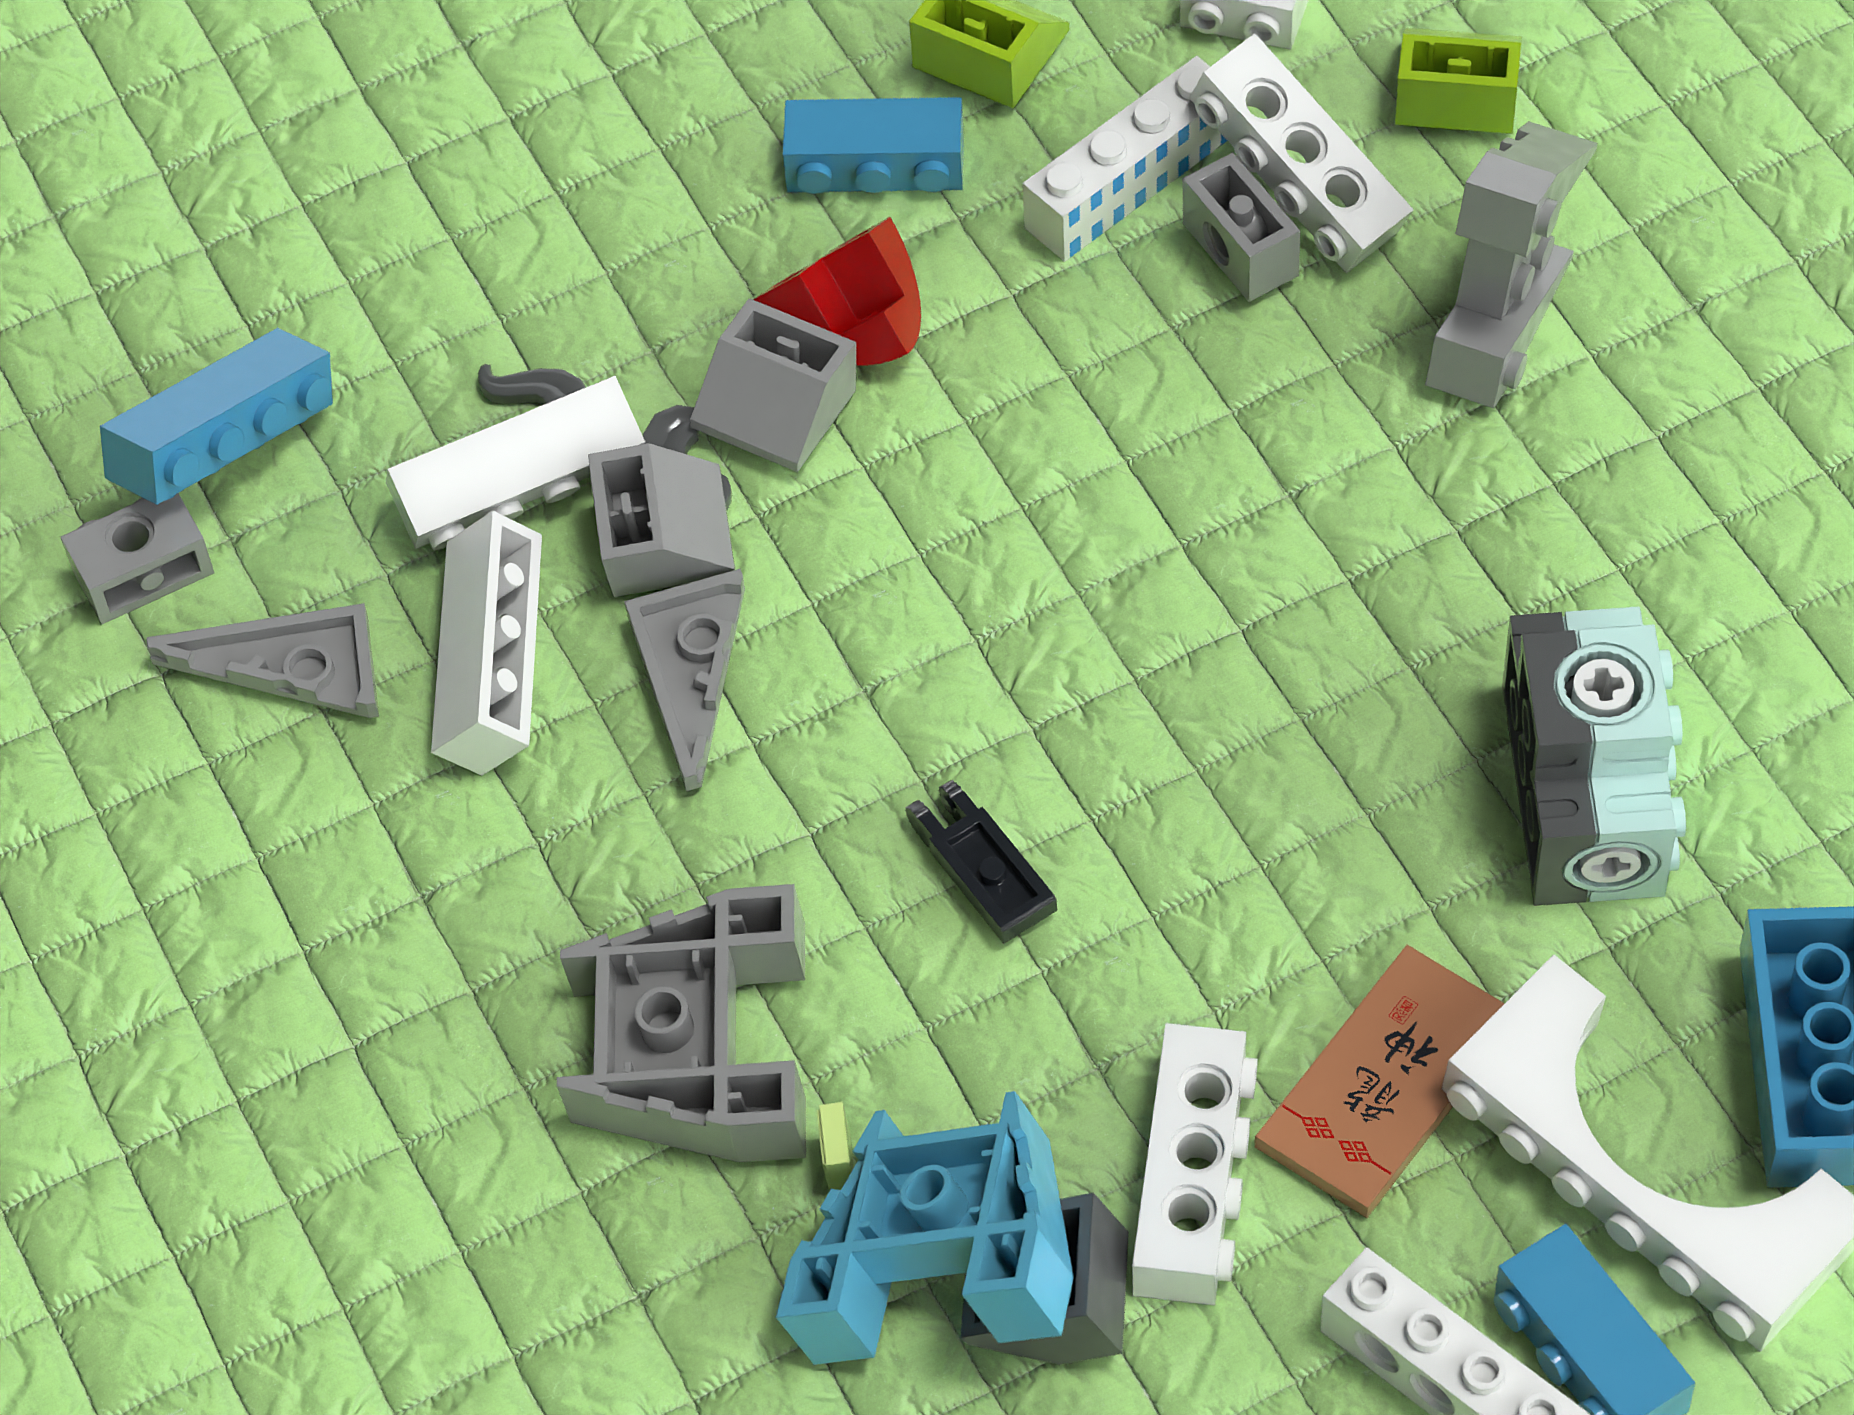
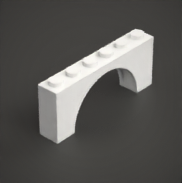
M1553 955L1448 1060L1442 1090L1447 1094L1449 1102L1457 1112L1469 1120L1475 1121L1478 1119L1498 1135L1501 1145L1514 1159L1524 1164L1532 1163L1550 1178L1554 1189L1566 1202L1578 1208L1584 1206L1605 1224L1606 1231L1618 1245L1631 1252L1638 1251L1658 1267L1662 1279L1670 1288L1683 1296L1692 1295L1713 1313L1714 1320L1727 1335L1737 1341L1743 1342L1746 1340L1761 1352L1854 1251V1195L1820 1169L1795 1190L1770 1201L1744 1207H1706L1685 1203L1657 1193L1624 1172L1606 1154L1591 1133L1578 1101L1575 1083L1576 1056L1588 1036L1597 1027L1606 996L1556 955Z

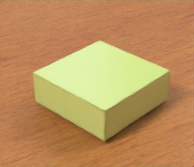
M843 1102L819 1105L820 1110H817L822 1164L829 1191L831 1188L841 1190L854 1168L851 1136Z

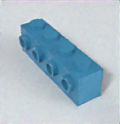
M276 328L100 425L105 479L156 505L171 499L180 491L208 475L218 472L222 467L248 452L260 448L269 440L295 425L305 422L309 417L332 405L330 352L280 328Z

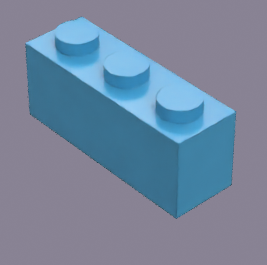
M962 97L785 100L783 161L787 192L818 194L823 192L850 191L878 193L882 191L938 192L941 190H963L964 128Z
M1566 1223L1498 1266L1494 1304L1497 1312L1512 1331L1519 1332L1522 1330L1537 1349L1536 1357L1544 1373L1554 1384L1560 1386L1564 1383L1579 1401L1581 1408L1591 1415H1685L1689 1412L1695 1381Z

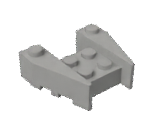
M1529 121L1517 130L1515 139L1506 137L1501 141L1499 150L1491 148L1485 153L1465 183L1455 234L1469 238L1456 305L1434 338L1426 386L1491 408H1495L1507 387L1512 389L1518 387L1527 363V354L1525 353L1574 253L1573 250L1554 245V236L1551 233L1556 225L1563 200L1596 152L1598 143Z
M794 884L726 889L707 896L708 904L675 916L671 909L649 917L650 925L612 939H609L607 933L560 950V960L574 997L595 995L594 1072L592 1075L557 1077L556 1086L571 1123L736 1162L806 1158V1097L795 1060L736 1064V985L805 980V921Z

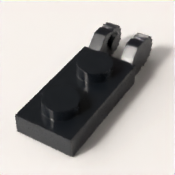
M950 780L940 786L938 790L944 807L953 815L956 823L946 829L920 800L905 807L906 816L916 834L930 848V853L1003 944L1057 911V899L1053 892L982 806L978 809L957 782Z

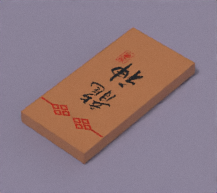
M1406 945L1255 1136V1148L1368 1218L1453 1106L1449 1102L1447 1094L1442 1090L1448 1060L1505 1003L1411 946Z

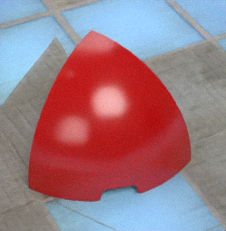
M891 217L835 247L825 256L792 273L753 299L855 341L857 366L882 364L909 354L914 348L920 333L921 302L918 284L906 247Z

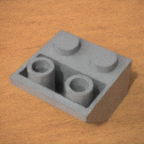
M749 298L718 340L690 419V427L798 472L856 391V342Z
M650 443L588 454L601 560L613 597L680 586L735 570L719 464Z

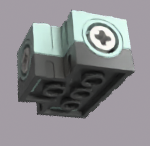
M1640 606L1565 612V616H1562V612L1511 615L1509 618L1502 690L1534 906L1586 902L1587 898H1589V902L1665 897L1669 871L1679 870L1678 837H1684L1686 832L1685 808L1682 797L1671 798L1669 781L1676 779L1674 746L1682 744V718L1679 706H1668L1666 689H1672L1673 667L1670 651L1659 650L1655 624L1643 625Z

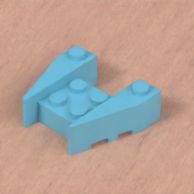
M1015 1091L1005 1093L999 1123L904 1136L885 1110L875 1111L852 1151L858 1158L856 1165L841 1190L831 1188L819 1209L825 1216L824 1221L812 1242L801 1240L789 1263L776 1319L810 1361L816 1365L875 1358L892 1282L966 1273L962 1296L998 1343L1062 1336L1073 1273L1049 1138Z

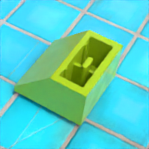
M924 0L909 20L912 67L1014 108L1070 30V25L1068 21L1016 0Z
M1405 28L1402 37L1398 72L1395 125L1513 134L1522 37Z

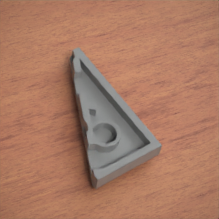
M741 569L625 601L627 617L686 791L700 788L703 784L745 592Z
M364 603L146 637L150 659L154 665L367 718L379 717L369 621Z

